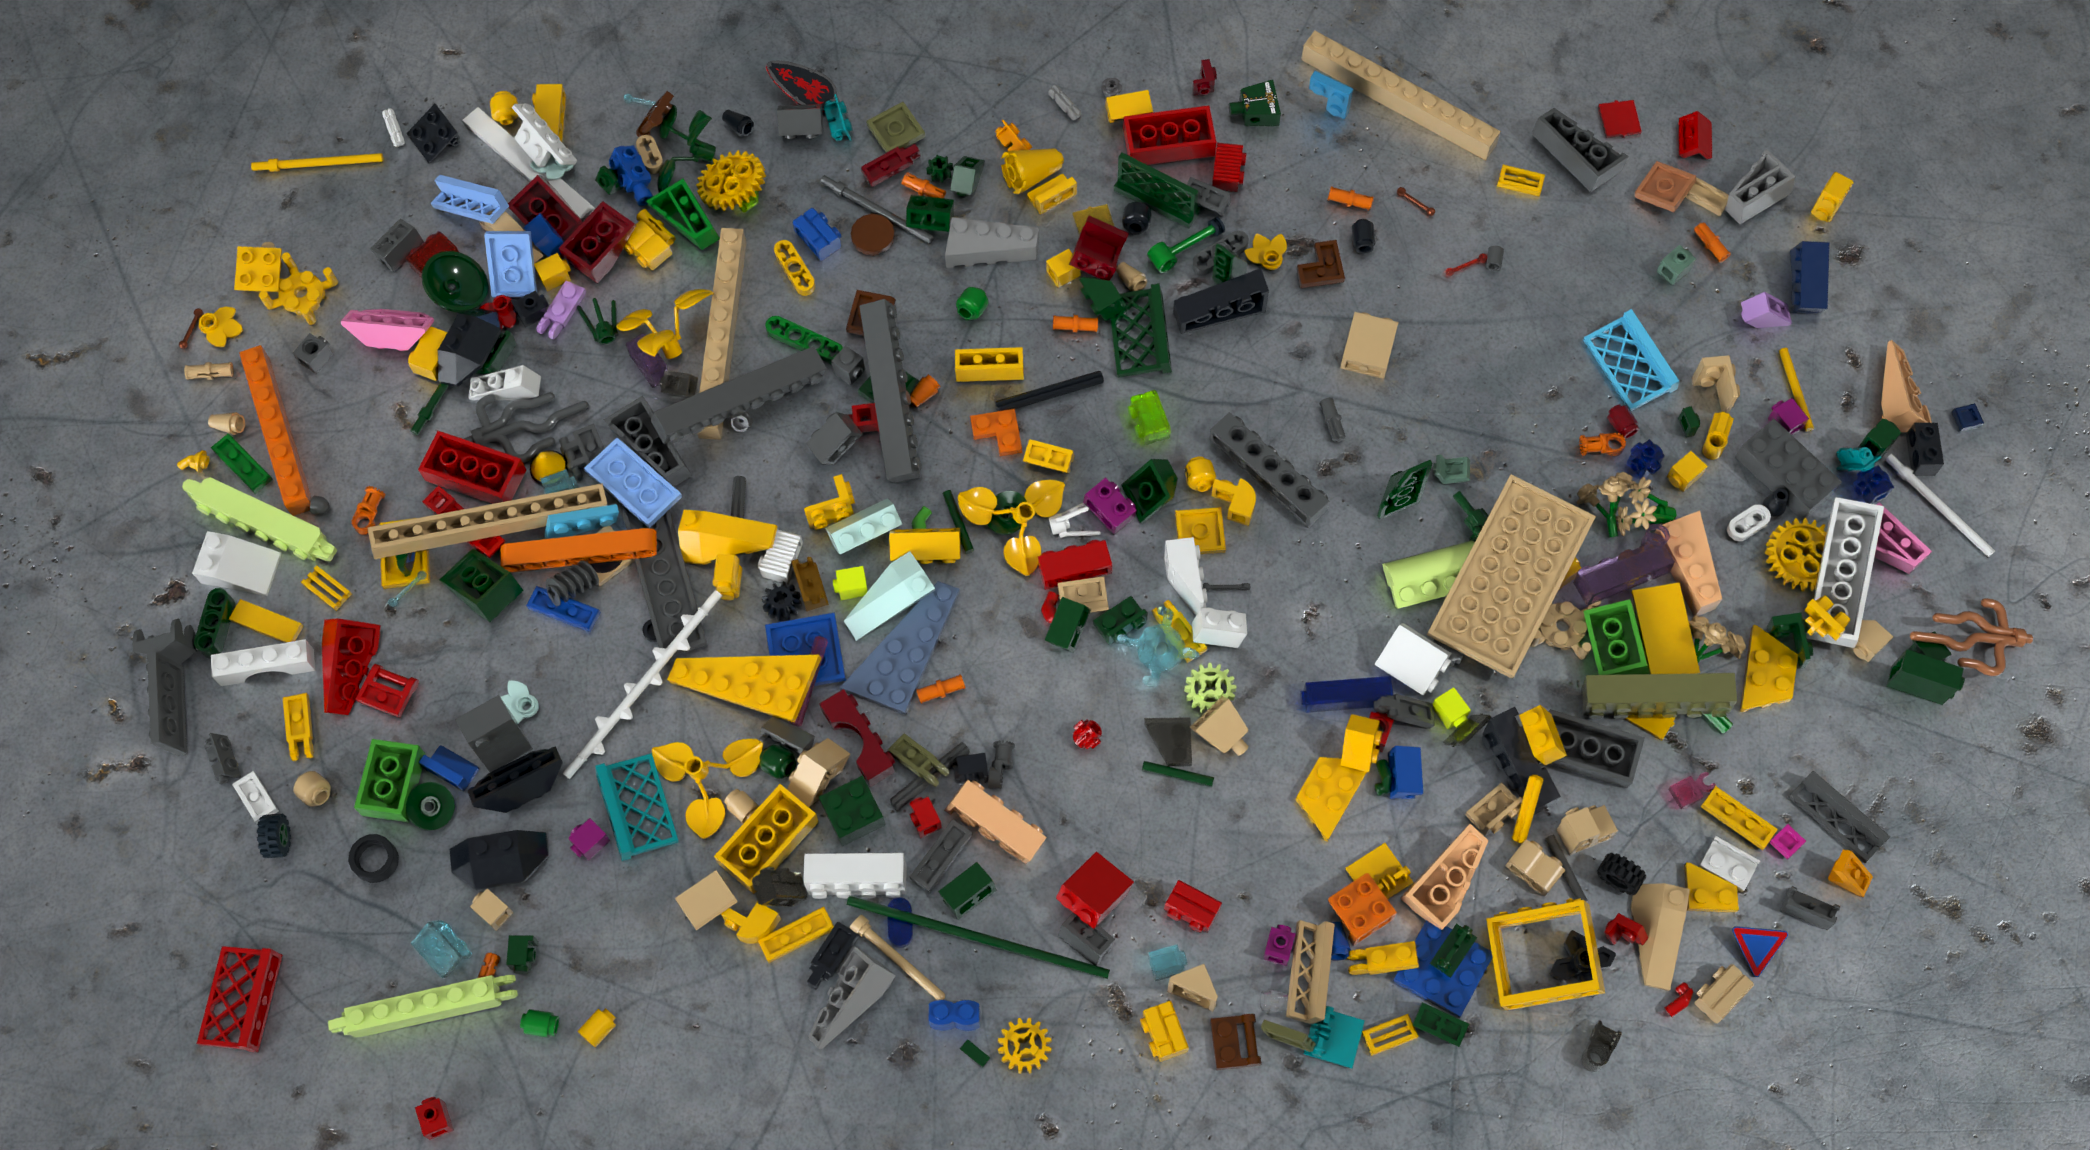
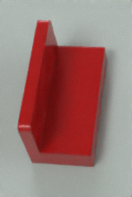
M1699 111L1680 117L1679 155L1682 158H1687L1700 153L1709 160L1712 158V122Z

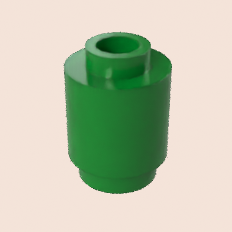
M529 1009L527 1014L523 1013L520 1028L524 1029V1034L546 1038L556 1036L559 1027V1016H554L552 1012Z

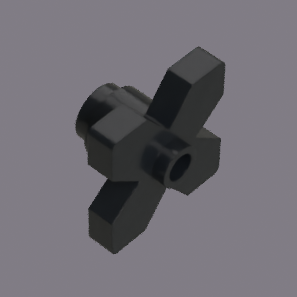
M1571 930L1563 944L1569 957L1556 959L1549 974L1560 981H1565L1574 976H1577L1578 983L1593 980L1585 936ZM1602 946L1597 948L1601 970L1608 969L1616 956L1615 952Z

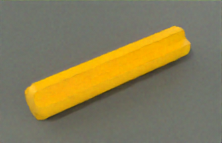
M1535 774L1528 778L1512 839L1518 843H1523L1527 840L1543 784V778Z

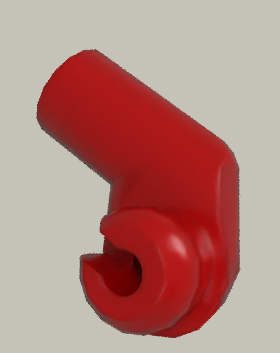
M1052 591L1048 592L1041 608V613L1048 623H1052L1056 613L1055 605L1059 598V595Z

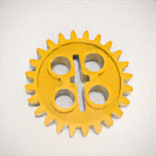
M737 150L735 155H732L730 151L727 157L721 154L720 160L713 159L714 164H706L708 169L701 170L703 176L697 178L699 183L696 186L700 198L709 208L713 206L715 210H718L721 207L725 211L730 206L731 210H733L736 204L742 207L743 201L749 203V197H756L755 191L762 190L760 185L765 184L763 179L766 177L765 168L759 158L755 157L753 153L749 155L745 151L741 155L740 151Z
M1795 518L1792 524L1787 520L1783 526L1778 525L1775 531L1769 536L1771 539L1766 543V546L1769 547L1765 551V554L1769 555L1766 563H1773L1769 571H1777L1778 574L1775 578L1783 577V585L1791 582L1792 589L1800 585L1801 591H1804L1807 586H1809L1811 591L1815 590L1822 555L1816 549L1823 552L1827 534L1824 531L1825 524L1817 527L1816 520L1808 524L1807 518H1804L1801 523ZM1796 537H1800L1804 542L1798 541ZM1784 554L1790 555L1792 560L1787 559ZM1804 567H1809L1813 573L1808 572Z

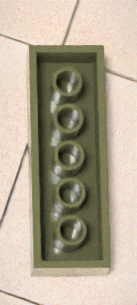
M1735 673L1586 675L1581 688L1583 716H1589L1591 719L1604 718V715H1614V718L1617 719L1627 718L1628 715H1638L1639 718H1651L1653 715L1674 718L1677 717V714H1687V717L1691 718L1701 717L1702 714H1712V717H1724L1730 714L1737 702Z

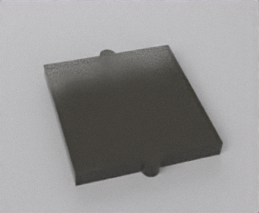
M1483 713L1471 715L1468 721L1457 728L1443 743L1446 746L1452 747L1464 746L1492 717L1490 715H1483Z

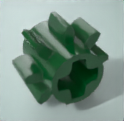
M936 155L932 160H928L929 167L926 168L927 175H931L932 181L936 180L943 183L947 178H952L953 163H948L947 156Z

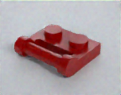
M374 664L356 697V701L400 718L412 694L417 690L419 680L413 677L406 678L383 669L381 665ZM382 678L404 686V689L399 691L376 681Z

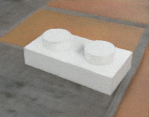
M254 771L232 784L255 823L258 824L259 818L262 815L279 812Z

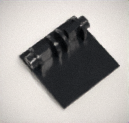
M435 103L406 133L428 163H431L448 144L457 146L460 143L458 132Z

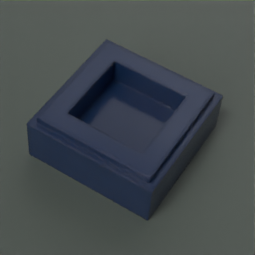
M1975 403L1954 408L1951 412L1960 432L1978 428L1984 424Z

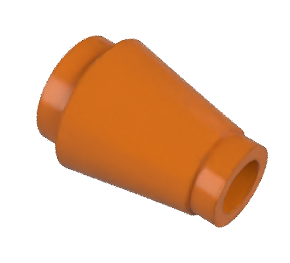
M929 374L925 378L922 377L910 394L911 403L918 407L936 395L941 386Z

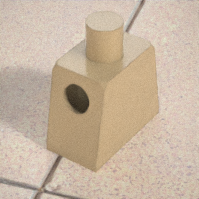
M1221 696L1190 726L1195 733L1223 753L1232 749L1240 756L1249 747L1242 739L1248 732V728L1232 702L1224 696Z

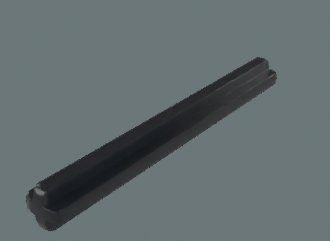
M1095 371L997 400L995 402L997 411L1018 409L1102 384L1104 378L1101 371Z

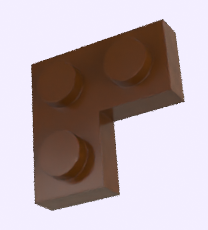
M1337 240L1316 242L1314 249L1317 262L1297 265L1300 288L1343 283L1345 281Z

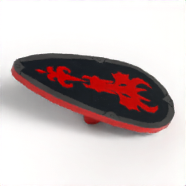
M777 60L767 63L766 70L771 79L797 104H822L823 113L825 112L824 105L826 101H836L834 94L837 95L836 86L826 75L789 61Z

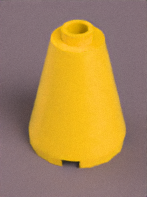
M1055 148L1013 150L1004 152L1001 159L1005 158V164L1001 165L1003 177L1009 188L1013 187L1016 190L1013 192L1014 194L1023 193L1062 168L1064 163L1062 153Z

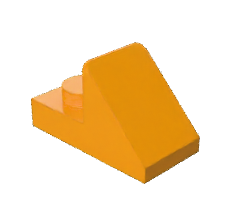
M1843 849L1831 870L1828 880L1859 897H1864L1873 876L1852 851Z

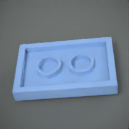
M486 231L484 236L491 296L523 297L535 290L537 292L531 231Z

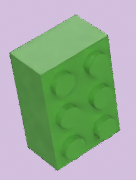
M1631 599L1583 611L1599 675L1650 674Z
M372 739L354 806L361 816L409 822L406 813L407 798L409 793L419 784L423 768L419 761L423 755H426L421 747L413 744Z

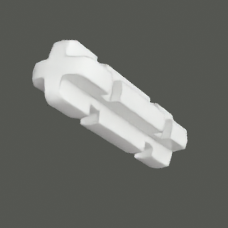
M393 109L383 110L382 115L393 145L395 147L403 146L405 141Z

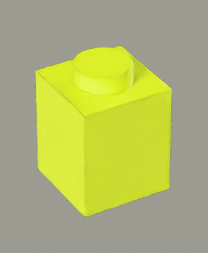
M863 566L836 570L837 579H833L834 592L840 594L841 600L864 597L868 589Z
M1454 687L1434 699L1432 704L1433 710L1448 730L1453 726L1459 728L1468 721L1467 717L1471 709Z

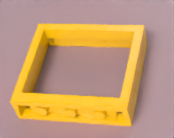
M1570 898L1564 904L1557 905L1555 902L1544 903L1541 905L1542 908L1532 910V907H1523L1517 909V913L1499 912L1494 917L1486 918L1500 1006L1508 1011L1605 993L1590 905L1585 900H1581V898L1573 900ZM1581 914L1593 980L1512 994L1501 929Z

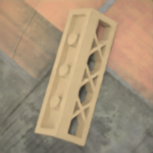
M1299 920L1296 924L1286 1017L1309 1024H1315L1325 1019L1334 923L1325 921L1315 925ZM1304 929L1313 931V941L1310 944L1303 937ZM1306 951L1310 958V965L1305 968L1300 960L1301 953ZM1301 975L1308 982L1307 989L1304 992L1298 985V977ZM1298 999L1305 1006L1304 1014L1294 1012L1295 1002Z

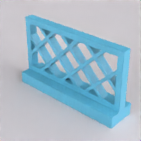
M1632 309L1625 312L1623 317L1584 337V342L1630 411L1667 392L1672 393L1678 389L1679 380ZM1622 325L1626 331L1625 337L1611 335L1612 330ZM1597 337L1607 339L1605 348L1595 347L1591 340ZM1610 340L1623 343L1620 352L1607 349ZM1625 344L1636 346L1638 349L1636 356L1623 353ZM1606 354L1619 357L1616 366L1605 363L1604 358ZM1621 358L1634 360L1632 370L1619 367ZM1637 361L1648 364L1650 367L1648 374L1635 371ZM1617 372L1630 375L1628 385L1619 383L1616 380ZM1633 376L1646 378L1644 388L1631 385ZM1649 379L1659 381L1663 388L1657 391L1647 389ZM1629 390L1642 393L1641 399L1632 404L1628 398Z

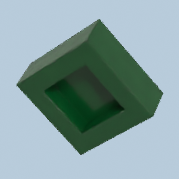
M1692 406L1683 408L1678 420L1686 438L1695 436L1700 427V418L1697 413H1694Z

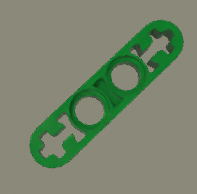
M772 316L765 323L767 334L771 338L800 351L810 348V342L819 341L821 345L816 350L822 361L831 365V361L835 358L836 354L831 357L830 352L834 353L837 350L839 353L843 349V346L838 342L780 316ZM777 324L780 325V329L776 328L775 330H772V326H777ZM793 332L801 333V337L798 340H791L789 338Z

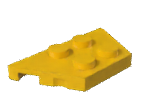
M1753 625L1750 632L1740 712H1746L1757 707H1768L1774 703L1789 702L1793 698L1798 654L1757 625Z
M1319 757L1299 791L1296 801L1307 812L1308 818L1319 829L1323 839L1328 842L1367 772L1341 766L1342 758Z

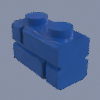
M811 208L804 215H800L793 220L795 233L820 261H823L831 253L833 254L841 248L840 238L842 236L836 227L831 228L827 224L828 219L822 212L818 213L814 208Z

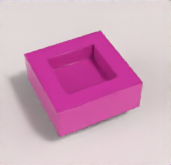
M1787 824L1769 843L1788 860L1806 840Z

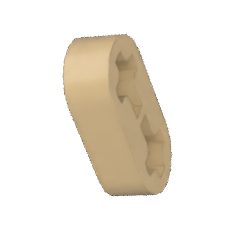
M642 135L636 141L638 153L641 155L646 170L650 174H658L664 164L661 153L652 136ZM644 144L649 145V151H646ZM651 158H654L656 165L651 164Z

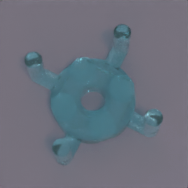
M1160 606L1157 609L1158 614L1163 616L1162 624L1147 627L1140 639L1130 638L1123 634L1117 637L1118 643L1138 649L1139 660L1152 670L1151 677L1144 676L1142 681L1145 685L1153 688L1159 685L1161 672L1170 671L1176 665H1179L1183 658H1199V652L1190 647L1185 648V642L1176 629L1171 627L1174 613L1165 606ZM1160 642H1165L1167 650L1164 654L1159 655L1156 652V647Z

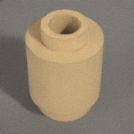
M739 789L733 790L724 801L727 809L742 824L759 807L751 797Z

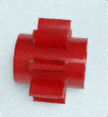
M1088 719L1085 721L1080 720L1073 726L1075 728L1073 740L1080 748L1086 747V749H1089L1091 747L1093 749L1101 743L1099 738L1102 736V730L1095 721H1089Z

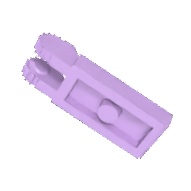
M565 281L544 314V317L538 323L537 332L543 334L552 322L554 324L549 330V338L555 339L558 337V334L566 327L577 306L586 295L585 288Z

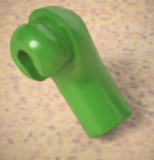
M925 506L920 509L912 520V529H927L925 522L932 514L930 509Z

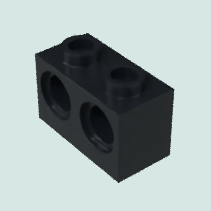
M1914 423L1906 434L1911 469L1914 471L1913 474L1915 476H1935L1944 465L1938 423Z

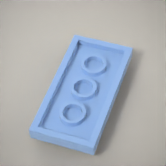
M618 438L611 442L584 468L588 475L597 483L603 484L605 490L648 528L655 524L682 498L681 493Z

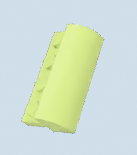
M1468 541L1383 563L1387 585L1391 588L1395 608L1399 609L1447 596L1475 542Z

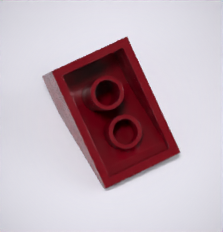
M537 175L508 203V208L525 225L541 213L564 241L583 223L570 205L542 175Z
M602 201L559 247V250L570 265L598 284L614 266L636 224Z

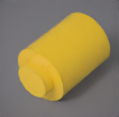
M606 1008L603 1011L597 1009L577 1032L596 1048L616 1026L613 1022L616 1017Z

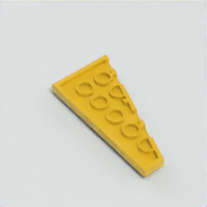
M820 655L676 658L667 680L670 683L795 723L822 657Z

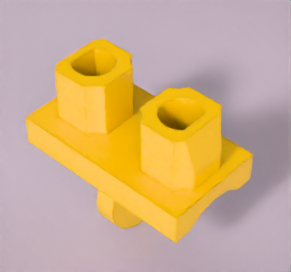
M1826 595L1816 601L1812 599L1804 609L1809 615L1805 621L1811 626L1807 633L1812 636L1817 632L1822 638L1829 634L1837 641L1845 631L1850 618L1844 612H1839L1833 618L1827 611L1834 604Z

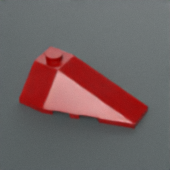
M339 618L324 620L322 636L324 713L349 715L359 693V685L363 676L367 675L369 670L368 665L371 658L378 650L381 625Z

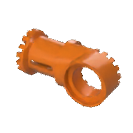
M1600 433L1599 436L1585 437L1580 435L1579 443H1581L1579 446H1582L1580 447L1582 456L1593 452L1618 456L1623 452L1626 445L1625 437L1623 438V435H1620V433ZM1610 440H1617L1621 447L1619 449H1612L1608 442Z
M373 486L365 488L366 494L362 502L358 503L357 510L351 520L354 529L361 535L368 534L367 528L375 526L374 519L378 513L377 507L381 499H384L386 496L383 491H380V489L376 490L377 488L375 487L374 489ZM369 519V524L366 527H358L360 520Z

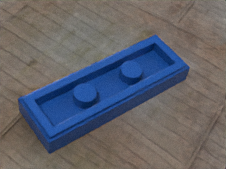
M536 586L526 605L528 609L591 633L601 613L599 609L571 598L567 602H563L560 599L561 605L555 606L550 600L547 590Z

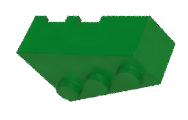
M684 179L679 180L646 200L655 214L701 250L720 240L719 235Z

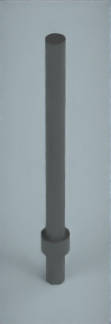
M825 175L822 176L820 183L833 189L835 194L849 198L875 214L888 218L891 223L925 242L932 243L933 235L919 228L906 227V220L850 190L848 185L841 181L836 182Z

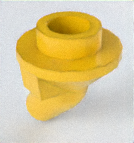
M201 450L195 455L185 457L177 463V466L181 470L190 466V468L195 469L197 472H202L203 469H207L210 458L205 450Z

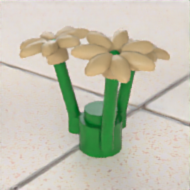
M1642 477L1639 484H1633L1635 490L1630 492L1629 497L1632 498L1631 503L1635 504L1638 512L1627 515V506L1623 509L1622 507L1618 508L1616 522L1619 523L1617 524V530L1620 531L1622 536H1625L1626 530L1630 531L1629 525H1632V523H1635L1636 528L1642 524L1644 529L1647 530L1649 524H1665L1676 519L1677 514L1674 507H1669L1667 501L1650 494L1651 490L1647 487L1652 480H1646L1645 477ZM1644 498H1649L1657 503L1658 506L1649 507V500H1644Z

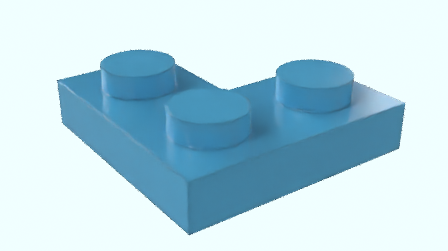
M1314 71L1310 78L1309 89L1317 95L1328 98L1327 111L1334 116L1345 119L1349 114L1353 88Z

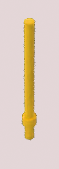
M382 153L291 160L274 158L263 162H252L251 168L252 171L269 170L270 172H277L280 169L383 162L384 158Z

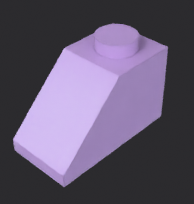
M1766 292L1741 302L1743 320L1755 328L1788 326L1792 324L1788 304Z

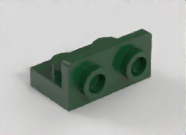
M1129 596L1094 619L1093 625L1108 645L1113 642L1118 643L1122 641L1131 630L1142 628L1146 624L1148 612L1146 609L1142 610L1134 598Z

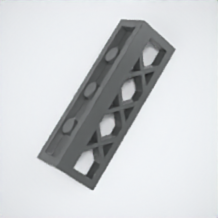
M1812 771L1788 796V798L1864 863L1891 837L1815 771ZM1805 788L1812 794L1813 802H1804L1797 794ZM1819 807H1828L1831 810L1832 818H1823L1819 814ZM1838 823L1849 825L1851 835L1840 833ZM1857 840H1866L1873 848L1865 854L1858 848Z

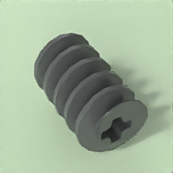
M581 560L577 565H572L569 569H564L562 573H557L554 577L546 579L545 585L550 600L555 606H560V599L563 602H567L569 600L568 595L571 598H575L576 591L582 594L584 593V587L590 590L592 583L596 586L599 584V578L594 568L588 562Z

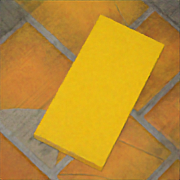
M1680 582L1632 590V598L1650 674L1700 673Z

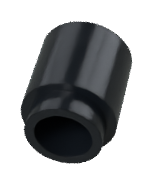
M1359 219L1352 225L1353 246L1358 253H1369L1373 251L1375 246L1374 224L1367 219Z

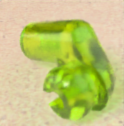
M755 191L756 197H749V203L746 201L742 202V207H739L742 212H747L758 205L759 191Z

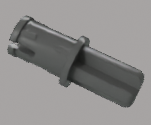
M1329 397L1321 400L1319 404L1325 417L1324 424L1328 425L1332 440L1335 442L1344 440L1346 436L1341 424L1342 417L1337 412L1334 399Z

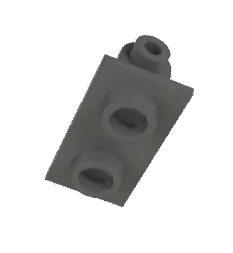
M210 733V738L205 741L204 747L210 762L218 760V762L211 766L215 780L219 781L220 784H224L229 781V777L241 778L238 763L233 755L231 742L228 737Z

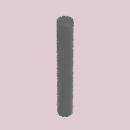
M1555 835L1546 837L1545 839L1554 857L1563 864L1562 867L1565 869L1563 875L1575 898H1581V900L1587 902L1588 900Z

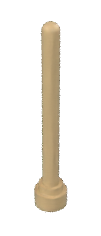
M861 914L850 926L853 932L858 933L861 937L865 936L935 999H945V993L871 929L870 921Z

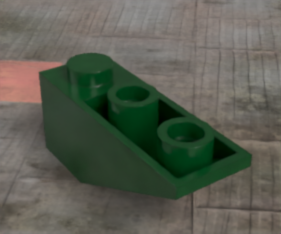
M1217 244L1215 247L1212 276L1216 285L1246 274L1247 262L1231 250Z

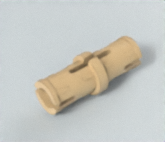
M206 362L203 365H185L184 372L187 380L198 378L213 380L214 377H233L234 367L232 362L219 364Z

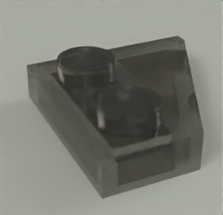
M1144 718V725L1167 766H1192L1191 718Z

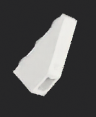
M522 365L471 378L468 399L480 400L489 394L494 395L496 400L511 401L538 397L541 376Z

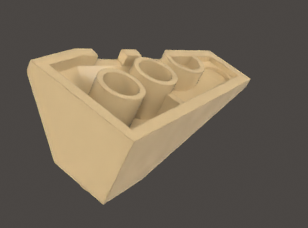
M1666 883L1642 884L1637 894L1632 896V917L1635 922L1643 925L1648 936V940L1643 946L1638 943L1639 959L1645 986L1670 991L1687 912L1690 891L1688 888Z

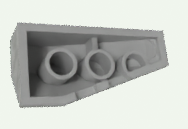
M854 944L839 966L836 973L840 976L835 987L829 988L827 995L830 997L827 1006L819 1011L808 1036L821 1050L881 998L884 992L891 986L892 980L896 976L886 966Z

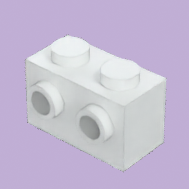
M1209 607L1200 608L1192 621L1193 642L1238 648L1247 635L1246 614L1232 610L1222 611Z

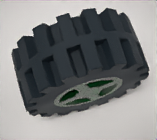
M283 813L262 815L257 824V841L259 842L258 849H260V854L263 855V858L287 856L291 846V829L288 826L287 816Z

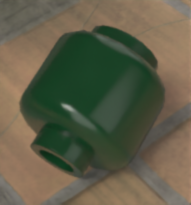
M778 744L765 748L760 754L761 770L776 779L789 777L796 767L794 753Z

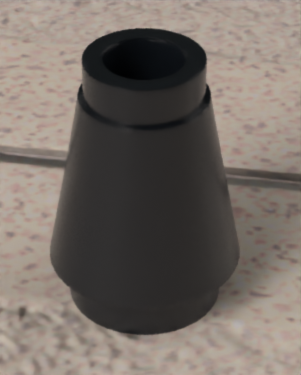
M729 109L722 115V120L739 136H748L753 131L754 122L749 116Z
M1777 489L1764 499L1763 506L1770 511L1771 516H1780L1785 512L1789 496L1788 492L1784 489Z

